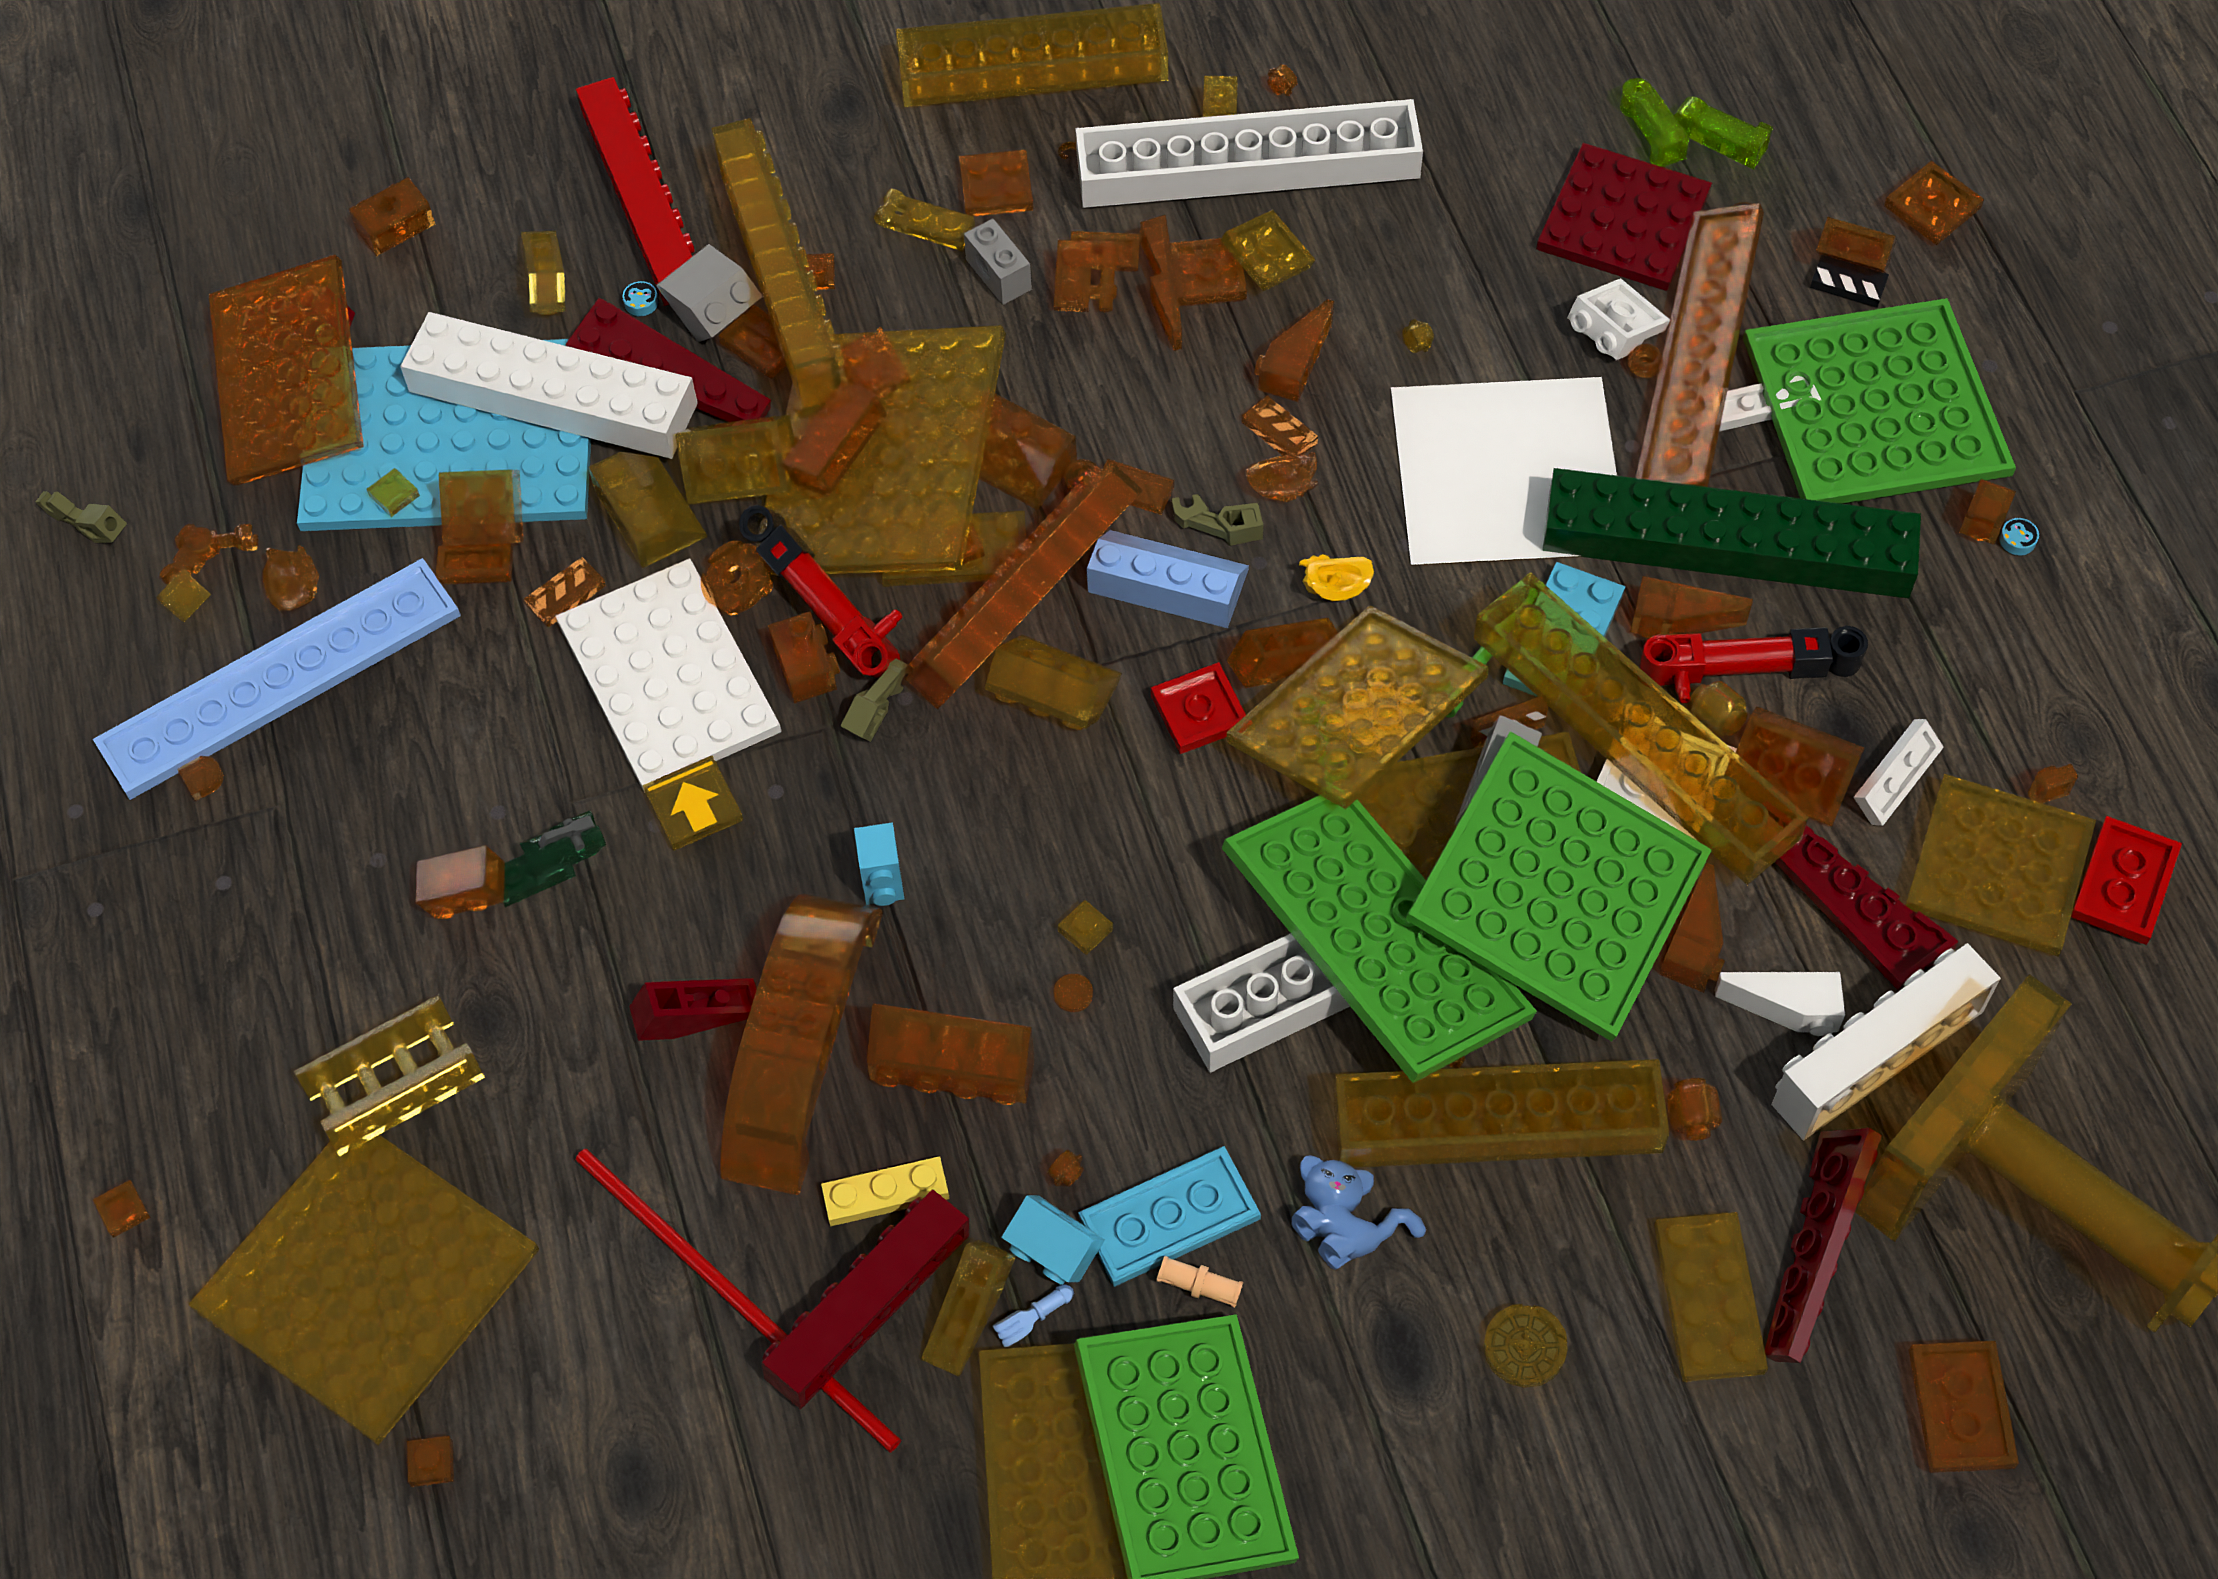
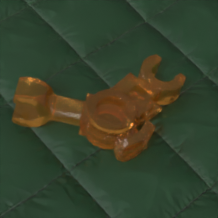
M187 524L175 536L176 546L180 549L173 559L175 562L165 566L160 573V577L165 584L169 585L174 577L179 576L175 584L179 590L184 592L191 585L192 573L198 574L206 560L219 554L221 548L236 547L243 551L258 549V535H252L251 524L238 525L234 528V532L217 534L216 530L210 531L204 527L196 528L194 524Z

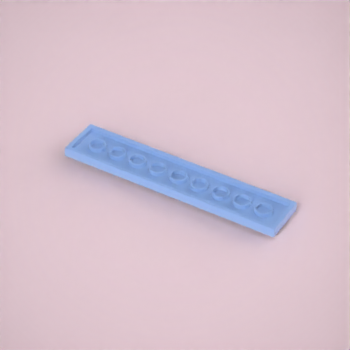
M422 558L97 736L93 741L131 800L461 616L460 612Z

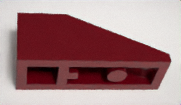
M753 978L645 982L629 1006L638 1041L676 1039L760 1016L763 1012Z

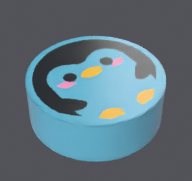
M634 282L623 291L622 298L625 309L634 316L649 315L658 306L659 300L656 288L648 282Z
M2014 518L2004 524L1999 541L2007 552L2014 555H2026L2034 550L2039 539V531L2031 521L2023 518Z

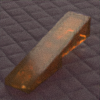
M1166 215L1140 222V245L1154 276L1150 277V300L1173 351L1182 349V324Z

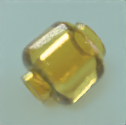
M1722 681L1712 682L1709 685H1700L1693 692L1690 702L1693 703L1690 710L1691 718L1715 737H1721L1726 734L1732 736L1740 730L1748 716V713L1745 711L1746 700Z

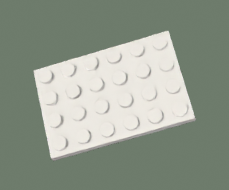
M690 558L556 615L558 625L644 793L648 792V788L710 761L720 760L781 732V727Z

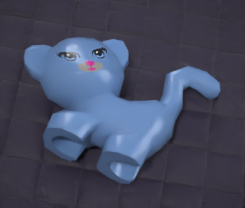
M1311 1155L1305 1156L1301 1161L1300 1172L1301 1177L1305 1181V1194L1316 1209L1311 1206H1302L1292 1216L1291 1225L1305 1241H1309L1316 1236L1325 1238L1321 1242L1318 1252L1330 1268L1336 1270L1352 1259L1360 1258L1375 1251L1382 1241L1394 1233L1400 1223H1405L1415 1238L1425 1235L1426 1227L1422 1219L1409 1208H1392L1384 1220L1377 1226L1350 1213L1356 1209L1361 1202L1362 1196L1369 1193L1374 1185V1175L1370 1172L1355 1170L1351 1165L1342 1161L1329 1160L1323 1162L1320 1158Z

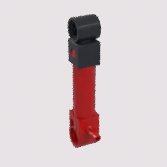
M760 505L750 506L744 510L739 521L742 535L746 539L760 544L756 548L758 554L777 576L785 578L834 635L833 642L859 672L879 679L889 667L890 662L895 659L900 660L899 652L886 638V635L902 619L903 615L900 611L894 609L875 625L870 618L864 617L815 561L814 557L816 555L795 530L787 527L786 521L781 514ZM766 518L767 528L760 534L759 524ZM880 650L882 660L874 668L871 661L872 656L876 651Z
M1853 626L1839 627L1833 632L1830 639L1826 627L1790 629L1788 637L1702 641L1701 633L1656 635L1649 638L1644 644L1639 664V673L1651 685L1675 684L1679 702L1688 703L1691 699L1690 684L1701 683L1703 676L1789 672L1790 679L1827 677L1828 671L1840 677L1852 676L1859 671L1868 648V639L1860 629ZM1655 659H1662L1665 662H1659Z

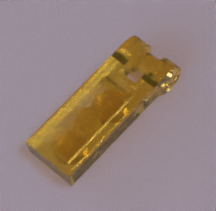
M889 189L883 198L884 205L880 206L874 215L875 222L882 227L960 251L965 246L964 233L975 227V217L906 197L897 189ZM896 211H899V212H902V213H904V214H903V216H902V215L896 214L895 212H896Z

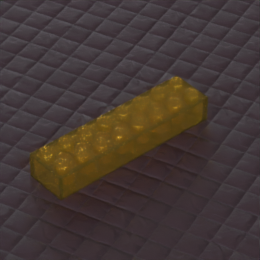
M1160 3L896 29L904 107L1168 81V48Z
M1659 1059L1439 1069L1414 1083L1403 1071L1335 1074L1333 1096L1339 1161L1351 1165L1353 1168L1663 1153L1669 1137Z

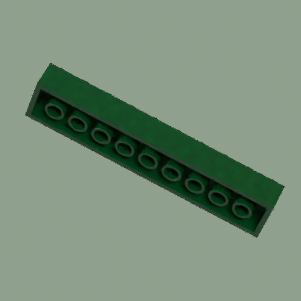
M1554 468L1549 491L1542 551L1909 599L1918 576L1921 513Z

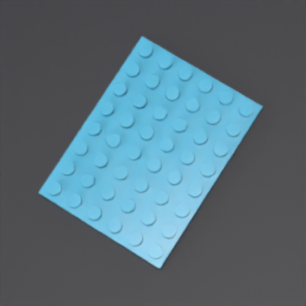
M555 339L544 341L565 346L569 339ZM411 346L315 349L297 525L300 531L587 519L591 438L409 392L400 366Z

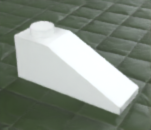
M1720 972L1715 987V997L1796 1032H1810L1815 1036H1826L1829 1033L1838 1032L1845 1017L1840 972Z

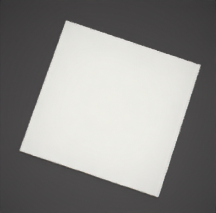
M1602 377L1391 387L1411 566L1582 557L1579 555L1542 551L1549 491L1554 468L1617 476Z

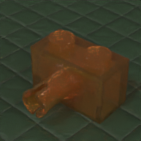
M810 611L768 625L771 643L794 703L837 690L834 675L839 674L840 670L833 652L826 653L824 645L828 644V639L822 623L815 625Z

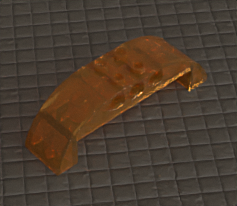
M804 893L798 895L785 912L765 962L732 1074L721 1144L720 1164L722 1179L800 1195L810 1161L805 1141L862 948L863 946L873 948L883 915L882 909Z

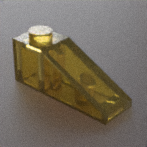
M556 231L521 232L530 312L552 315L557 311H565L564 269Z
M980 1239L966 1244L921 1360L956 1376L961 1375L1003 1291L1016 1255Z

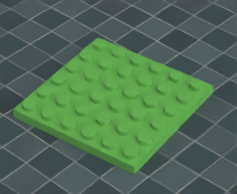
M1948 298L1745 330L1743 341L1759 384L1762 383L1764 388L1763 396L1767 406H1770L1772 410L1771 418L1801 499L1843 504L2013 476L2016 466ZM1796 376H1801L1808 381L1809 386H1807L1805 380L1791 383L1790 381ZM1813 384L1821 398L1820 401L1810 397L1812 396L1810 392ZM1782 389H1786L1789 393L1788 398L1784 400L1778 399L1776 396ZM1800 399L1794 407L1781 409L1779 405L1780 403Z
M1510 731L1405 920L1612 1042L1617 1037L1712 849Z

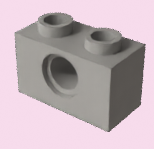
M993 218L964 233L967 262L1002 305L1032 290L1030 263Z

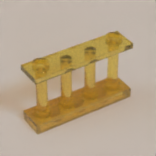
M439 995L294 1071L310 1101L322 1096L331 1115L321 1120L320 1123L339 1156L485 1078L468 1044L465 1043L454 1048L444 1029L454 1024ZM430 1038L440 1057L418 1068L408 1049ZM394 1057L404 1076L382 1088L372 1068ZM358 1076L368 1096L346 1107L336 1087Z

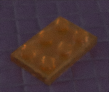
M1996 1341L1911 1345L1908 1351L1930 1473L2015 1469L2019 1461Z

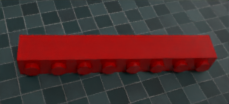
M611 77L576 88V93L582 115L656 286L692 257L691 254L695 253L689 233L682 234L681 228H684L678 208L671 209L670 207L673 199L668 185L660 184L659 180L662 179V174L657 160L650 161L649 156L652 155L648 139L646 135L639 136L638 132L642 130L636 112L629 113L628 108H631V103L625 88L619 89L615 78ZM657 288L664 306L669 305L667 300L664 298V296Z

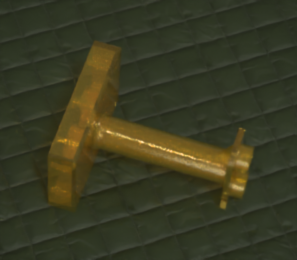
M2029 974L1887 1146L1864 1191L1861 1201L1856 1207L1855 1213L1896 1242L1964 1156L1969 1153L2162 1292L2165 1302L2147 1324V1328L2155 1333L2170 1314L2190 1328L2211 1300L2218 1294V1233L2211 1242L2198 1241L2008 1104L2034 1071L2072 1004Z

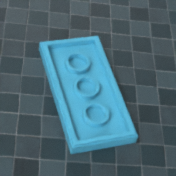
M1225 1146L1078 1212L1082 1225L1105 1239L1097 1255L1114 1287L1160 1266L1164 1256L1174 1260L1261 1219V1213Z

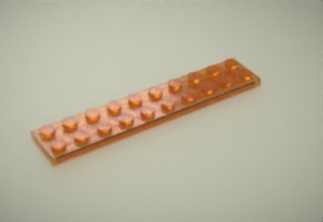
M1760 203L1695 211L1693 214L1636 478L1708 487L1764 216Z

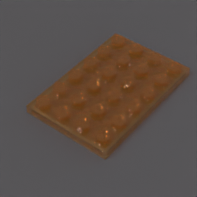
M334 254L209 294L227 481L236 486L364 447L342 260Z

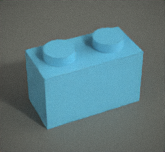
M893 823L854 828L866 905L876 904L885 906L897 900H904Z
M1027 1195L1001 1237L1012 1244L1009 1250L1013 1254L1027 1262L1034 1259L1045 1267L1042 1272L1048 1278L1062 1285L1065 1281L1080 1282L1105 1239L1037 1195Z

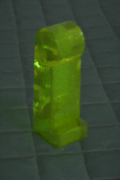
M1642 78L1627 80L1623 84L1620 109L1626 116L1633 118L1651 145L1650 162L1654 165L1665 167L1686 159L1689 136L1654 87Z
M1694 96L1687 97L1672 117L1674 128L1682 135L1753 170L1768 150L1773 129L1772 126L1760 122L1755 127L1711 106L1708 107L1703 100Z

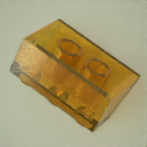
M790 414L695 426L675 433L688 504L791 491L796 446Z
M619 452L588 467L597 496L642 568L707 537L706 532L658 457Z
M1020 635L996 648L984 689L995 693V698L1006 703L1019 702L1029 706L1028 710L1036 715L1044 717L1052 715L1062 719V723L1069 728L1083 730L1098 722L1120 681L1122 673L1027 636Z

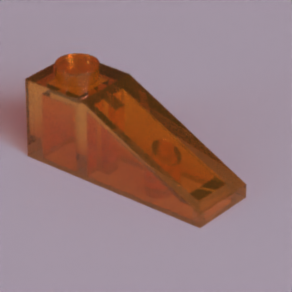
M1327 299L1273 340L1266 355H1259L1254 372L1255 375H1259V391L1296 402L1299 401L1332 326L1333 300Z
M1643 576L1630 632L1640 634L1645 638H1651L1656 635L1698 634L1744 626L1747 624L1753 599Z
M1321 618L1245 630L1226 661L1244 687L1248 688L1275 683L1344 650L1347 643L1329 618Z
M1707 862L1666 953L1660 972L1661 976L1703 993L1709 980L1717 982L1726 961L1719 958L1723 946L1714 865Z

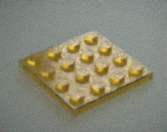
M1944 774L1905 905L1915 912L1920 911L1930 917L2059 956L2063 949L2096 820Z

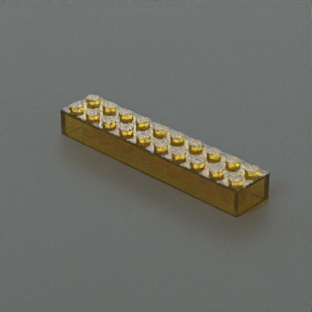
M751 118L712 127L711 130L721 178L803 415L806 416L844 406L843 390L849 388L844 369H839V366L844 365L842 351L839 344L835 345L831 342L835 340L830 319L825 320L822 317L826 315V309L821 294L814 295V291H817L816 280L812 270H805V267L809 266L804 246L797 247L796 245L800 243L798 230L795 222H788L792 217L787 199L780 200V196H783V191L778 175L773 177L771 175L775 173L770 153H763L767 148L762 130L755 131Z
M1531 572L1477 614L1473 639L1695 839L1712 849L1711 853L1746 885L1750 884L1801 840L1809 818L1804 812Z

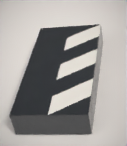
M1821 255L1810 288L1878 308L1889 274Z

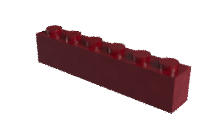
M933 1189L923 1199L921 1197L916 1198L908 1206L905 1217L896 1226L890 1225L882 1232L877 1240V1246L868 1255L863 1253L858 1256L850 1266L849 1274L839 1284L834 1282L824 1291L820 1299L821 1302L811 1313L809 1311L802 1313L794 1322L792 1332L782 1342L777 1340L770 1345L762 1358L764 1379L801 1410L969 1237V1218Z

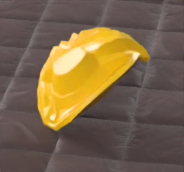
M1322 554L1319 556L1313 555L1309 559H1303L1299 562V565L1306 567V576L1302 582L1307 591L1331 601L1347 600L1359 595L1370 585L1374 574L1372 561L1365 557L1330 559L1329 556Z

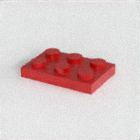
M2106 816L2070 917L2147 945L2151 939L2182 843Z

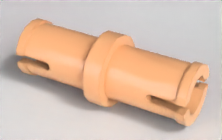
M1164 1256L1157 1276L1158 1282H1164L1190 1291L1192 1297L1199 1299L1200 1295L1231 1305L1234 1308L1243 1285L1241 1281L1238 1282L1208 1272L1209 1267L1204 1265L1197 1268L1170 1259L1168 1256Z

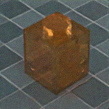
M1981 479L1963 521L1960 533L1968 535L1975 540L1995 545L2016 491Z

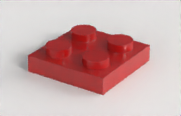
M1219 662L1150 687L1151 697L1180 754L1249 729V719Z

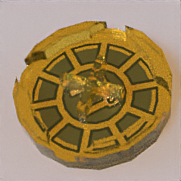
M1523 1304L1511 1305L1499 1311L1488 1324L1483 1343L1486 1361L1493 1372L1508 1384L1522 1388L1541 1386L1554 1379L1564 1365L1568 1350L1566 1331L1558 1318L1543 1307L1533 1305V1307L1522 1306Z

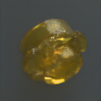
M1413 319L1402 330L1404 343L1411 352L1417 353L1421 350L1427 352L1432 346L1434 334L1426 322Z

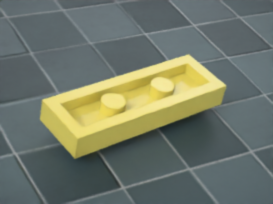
M940 1156L821 1184L830 1227L907 1209L916 1198L921 1197L923 1199L932 1189L944 1199H949Z

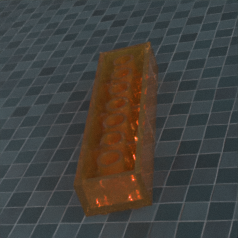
M1112 460L1103 469L1096 465L908 664L914 670L905 680L938 710L1143 490Z

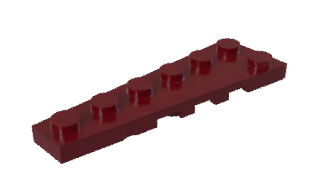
M601 298L597 299L565 344L568 347L692 377L698 402L697 409L754 433L771 409V399Z
M1768 798L1741 817L1739 826L1898 991L1904 987L1905 981L1920 969L1926 971L1934 965L1935 960L1942 953L1950 948L1953 950L1956 948L1958 940L1922 912L1918 911L1915 913L1899 900L1900 896L1889 887L1886 890L1868 877V871L1858 864L1856 866L1852 865L1840 856L1835 846L1823 837L1816 835L1810 827L1773 799Z
M1871 1128L1822 1131L1819 1135L1809 1177L1815 1180L1811 1198H1803L1800 1213L1806 1216L1803 1230L1793 1236L1791 1249L1794 1250L1796 1255L1795 1261L1784 1272L1780 1296L1776 1303L1763 1354L1775 1362L1801 1363L1803 1356L1809 1349L1813 1327L1817 1317L1823 1310V1299L1830 1280L1837 1271L1838 1257L1844 1241L1850 1234L1851 1221L1857 1204L1864 1195V1184L1869 1170L1878 1155L1877 1148L1882 1135Z

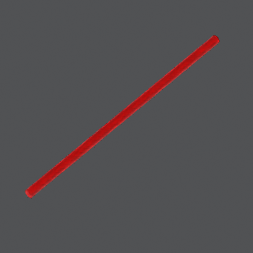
M583 1149L579 1152L575 1160L772 1344L777 1340L782 1342L788 1336L588 1149ZM834 1377L821 1388L888 1452H893L899 1446L901 1439Z

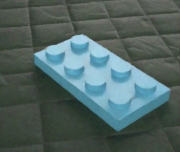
M1556 562L1504 675L1503 684L1573 710L1622 600L1626 586Z

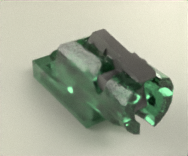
M590 810L572 817V819H566L549 830L520 842L519 844L524 855L488 870L504 906L508 907L575 877L576 874L572 865L597 854L601 848L606 847V842L599 826H596L594 816Z

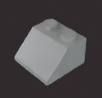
M710 244L698 251L656 285L697 342L715 336L763 297L743 268Z

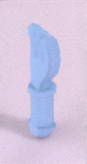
M1065 1284L1056 1287V1290L1038 1302H1032L1031 1308L1017 1310L995 1323L993 1328L998 1333V1337L1002 1340L1004 1347H1009L1029 1334L1033 1329L1035 1321L1038 1319L1044 1320L1046 1315L1063 1304H1068L1074 1295L1073 1288Z

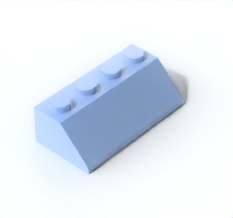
M1109 530L1098 538L1087 566L1088 592L1228 628L1248 573L1249 565Z

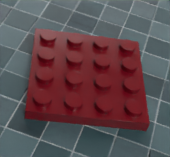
M1583 143L1541 232L1536 250L1668 291L1710 194L1712 182Z

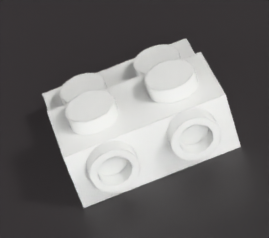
M1621 278L1577 296L1567 317L1575 331L1588 335L1595 341L1596 347L1601 353L1608 354L1616 360L1639 351L1645 339L1665 331L1670 322L1668 317Z

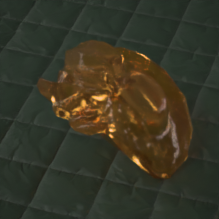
M1310 452L1309 455H1284L1251 464L1246 469L1247 481L1256 492L1266 498L1290 502L1295 500L1296 497H1303L1306 491L1312 490L1318 485V481L1311 480L1317 470L1315 452Z
M298 545L297 552L273 548L266 549L268 559L263 571V584L271 604L278 610H294L308 604L316 596L319 573L313 564L312 558L307 555L305 548L301 545Z

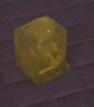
M1204 76L1203 117L1237 114L1238 76Z

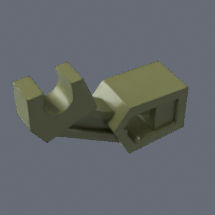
M43 491L35 501L48 515L57 521L62 520L75 526L79 532L94 543L113 542L127 524L109 505L88 504L84 510H81L59 492H54L51 495L48 491Z
M1198 494L1192 495L1193 506L1189 508L1180 505L1179 497L1171 498L1174 520L1183 529L1191 527L1223 538L1229 546L1263 539V521L1258 503L1225 506L1218 515L1209 512L1208 507Z
M898 659L890 662L887 670L870 690L856 694L841 727L871 742L888 712L889 701L886 699L890 695L893 696L902 692L904 687L901 686V681L906 674L911 675L914 668Z

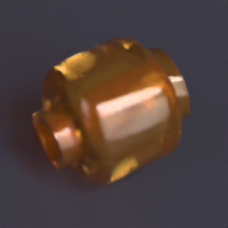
M1690 1078L1676 1082L1674 1084L1675 1089L1671 1090L1666 1096L1672 1130L1680 1134H1686L1687 1140L1690 1141L1704 1140L1711 1137V1131L1718 1128L1723 1122L1717 1089L1707 1084L1703 1078Z

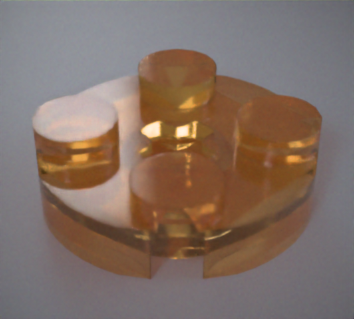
M730 541L720 546L711 554L707 561L711 564L707 575L702 573L701 589L704 597L709 603L728 615H736L750 609L761 598L770 594L773 587V582L770 579L771 568L756 551L757 547L751 543ZM736 571L741 572L739 580L735 583H731V581L735 578L734 573Z

